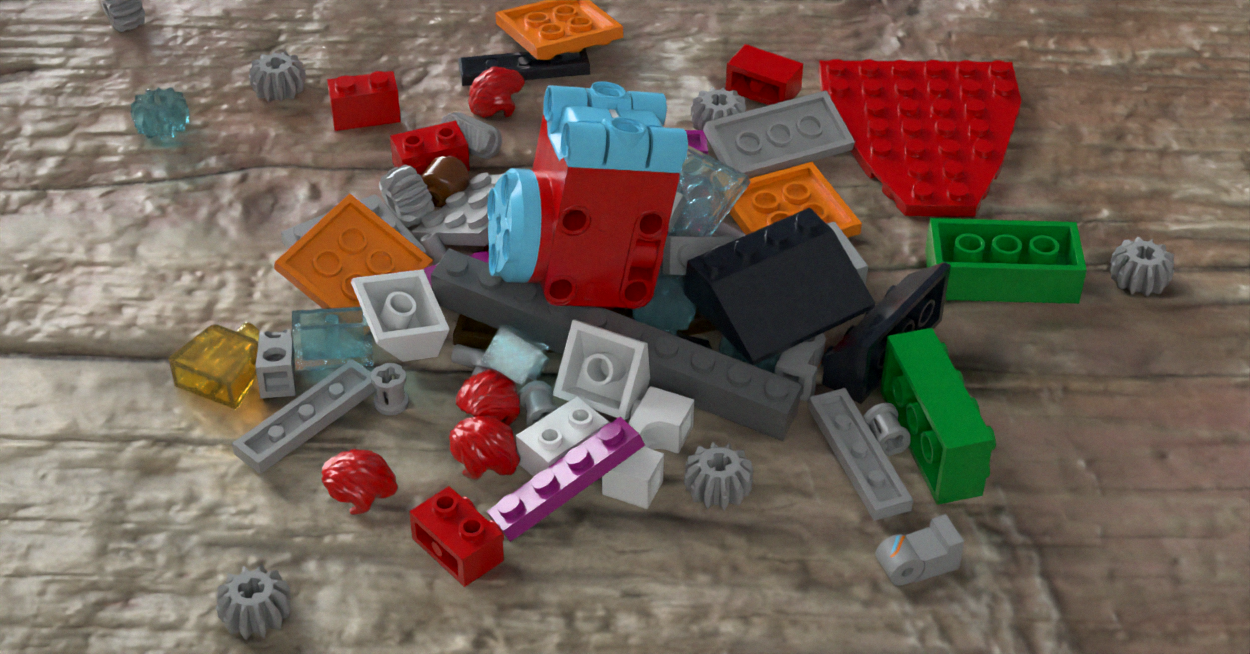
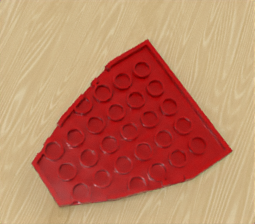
M872 59L863 61L819 60L820 91L826 90L855 141L850 152L870 179L877 177L883 184L882 192L889 199L895 201L896 207L903 215L975 217L980 209L981 201L986 199L990 191L991 183L994 179L997 180L1001 173L1009 141L1020 112L1022 100L1013 63L1001 60L992 62H972L970 60L907 61L902 59L896 61H875Z

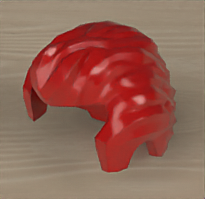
M491 67L483 71L474 79L469 89L468 104L471 112L486 118L494 115L498 110H503L504 116L510 117L516 108L511 95L519 93L524 87L525 80L523 76L516 70L502 67Z
M488 369L477 375H472L469 379L465 380L456 396V405L459 409L465 411L466 414H471L473 417L485 416L496 418L499 421L507 417L505 424L510 426L520 414V400L517 395L516 383L513 379H510V375L499 369Z
M475 416L458 422L454 429L450 431V452L455 460L465 466L466 470L462 473L465 477L478 480L487 470H493L501 476H511L516 472V467L519 465L521 458L517 454L513 431L505 423L496 418Z
M351 449L341 452L325 462L322 467L321 480L324 487L328 490L330 497L338 502L355 505L349 509L351 515L367 513L376 497L386 499L394 495L398 489L396 476L381 455L370 450Z

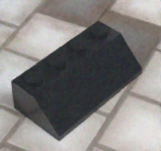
M942 262L908 274L897 286L892 285L885 297L875 305L874 309L866 312L864 318L856 326H850L843 339L835 347L830 346L826 350L821 361V365L824 367L822 384L833 390L845 388L852 400L862 404L881 384L887 337L928 328L934 329L942 321L951 265Z

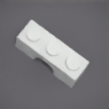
M650 386L643 399L635 401L628 424L640 434L645 446L602 476V495L648 509L663 482L664 453L654 451V449H664L674 453L680 452L693 428L694 399Z

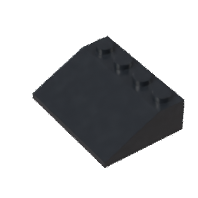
M807 208L687 261L683 294L753 366L874 309L876 304L834 230L811 208Z

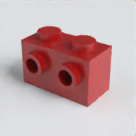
M744 44L727 63L725 89L726 91L735 90L740 96L766 105L791 100L801 91L804 63Z
M375 71L371 74L344 75L338 78L327 79L330 109L335 131L401 122L398 88L394 71Z
M456 120L390 135L394 167L399 168L406 164L415 168L417 174L422 175L430 162L436 157L451 156L461 160L467 167V171H470L468 143Z
M450 486L409 511L412 539L462 586H468L504 561V534L499 525L493 520L488 521L477 511L475 505L468 497H461Z

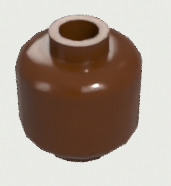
M451 156L436 157L421 175L429 193L432 195L431 200L434 207L442 208L447 204L446 199L449 196L465 191L470 184V176L465 164Z

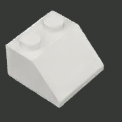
M423 269L352 279L351 284L377 345L402 362L438 357L450 329Z
M576 319L572 320L553 396L567 401L577 396L596 411L616 418L621 416L624 420L629 419L635 401L643 399L649 384L648 343Z

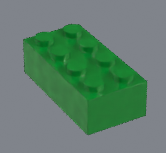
M930 218L925 248L927 268L942 262L951 265L945 300L1057 304L1080 303L1087 269L1077 222Z
M933 328L888 336L880 393L886 403H891L896 407L901 427H905L909 431L911 442L908 448L936 504L983 496L986 478L990 476L989 463L992 450L996 448V438L991 426H986L983 421L977 400L974 397H970L967 392L961 371L959 369L955 370L951 363L946 344L944 342L940 343Z

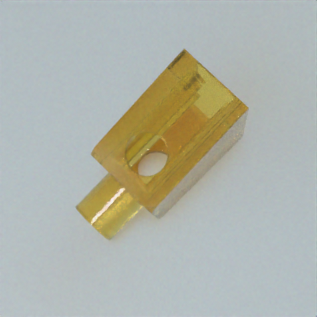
M249 322L242 323L236 331L217 324L210 325L168 358L174 386L236 410L257 378L256 359L260 331Z

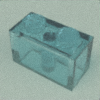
M361 307L292 311L295 370L315 372L325 368H340L351 359L361 366H373L372 333Z
M507 324L500 327L481 362L523 385L530 379L536 381L541 376L550 361V358L545 356L549 346L513 325Z

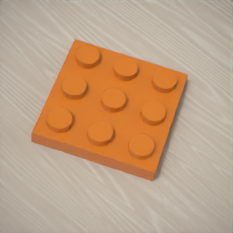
M544 0L495 12L496 24L537 60H549L554 58L555 55L566 52H580L583 48L593 45H608L613 40L623 38V26L590 0Z
M813 162L719 187L718 199L746 235L807 208H811L826 223L836 222L847 238L861 234V221Z
M349 193L275 261L274 269L359 338L370 327L351 284L352 279L424 270V268L432 266L433 259Z

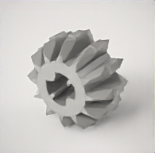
M100 0L109 23L117 31H130L145 21V11L140 0Z
M274 51L270 55L261 54L260 59L252 61L249 75L250 85L253 91L256 92L257 97L266 98L268 102L275 99L281 102L285 98L295 99V94L303 92L306 78L305 68H303V64L299 61L298 56L288 55L287 51L281 54H276Z
M711 87L709 92L699 91L698 97L693 98V104H691L693 128L703 130L705 122L746 112L745 98L738 96L735 90L726 91L725 87L721 90Z
M405 164L399 168L395 167L387 171V174L381 177L379 182V188L382 192L381 196L385 200L386 206L404 226L410 227L421 223L422 218L434 210V204L431 200L432 195L429 193L421 175L417 174L415 168Z
M1137 236L1134 242L1124 240L1122 245L1116 247L1115 252L1112 254L1110 262L1112 264L1110 269L1111 279L1118 282L1119 289H1130L1131 295L1135 292H1141L1146 297L1150 292L1161 294L1163 288L1167 287L1173 278L1174 254L1166 251V245L1154 244L1153 239L1143 241Z
M713 441L709 449L698 446L695 455L688 456L684 474L686 491L691 492L693 502L704 501L707 510L713 505H719L725 511L728 503L740 506L743 497L749 496L752 490L753 466L752 461L747 460L744 450L733 451L730 443L725 447H718Z
M261 564L255 571H249L243 566L240 575L227 574L226 584L218 586V605H216L218 618L221 619L222 623H225V627L230 634L240 631L241 635L247 640L252 633L258 632L265 638L267 629L280 630L282 619L290 617V587L286 581L282 580L278 570L267 572Z

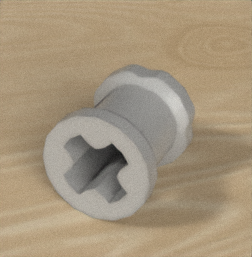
M385 363L374 368L371 372V383L376 388L373 400L374 406L379 413L384 415L400 414L409 404V396L403 386L406 383V372L398 364Z
M544 381L529 382L519 390L520 405L525 407L527 412V427H530L558 409L552 402V388Z
M885 402L871 407L865 413L864 420L874 433L886 456H892L901 453L909 446L911 435L905 427H901L896 407L891 403Z

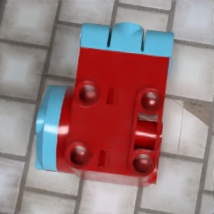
M605 81L595 82L591 85V88L586 89L582 87L549 85L544 95V111L533 169L510 168L497 180L495 187L489 192L487 214L489 220L491 276H500L505 282L539 283L547 302L554 306L641 308L647 305L654 295L659 269L663 260L682 165L687 156L688 139L686 131L681 128L663 127L667 112L666 98L663 93L626 92L618 84Z

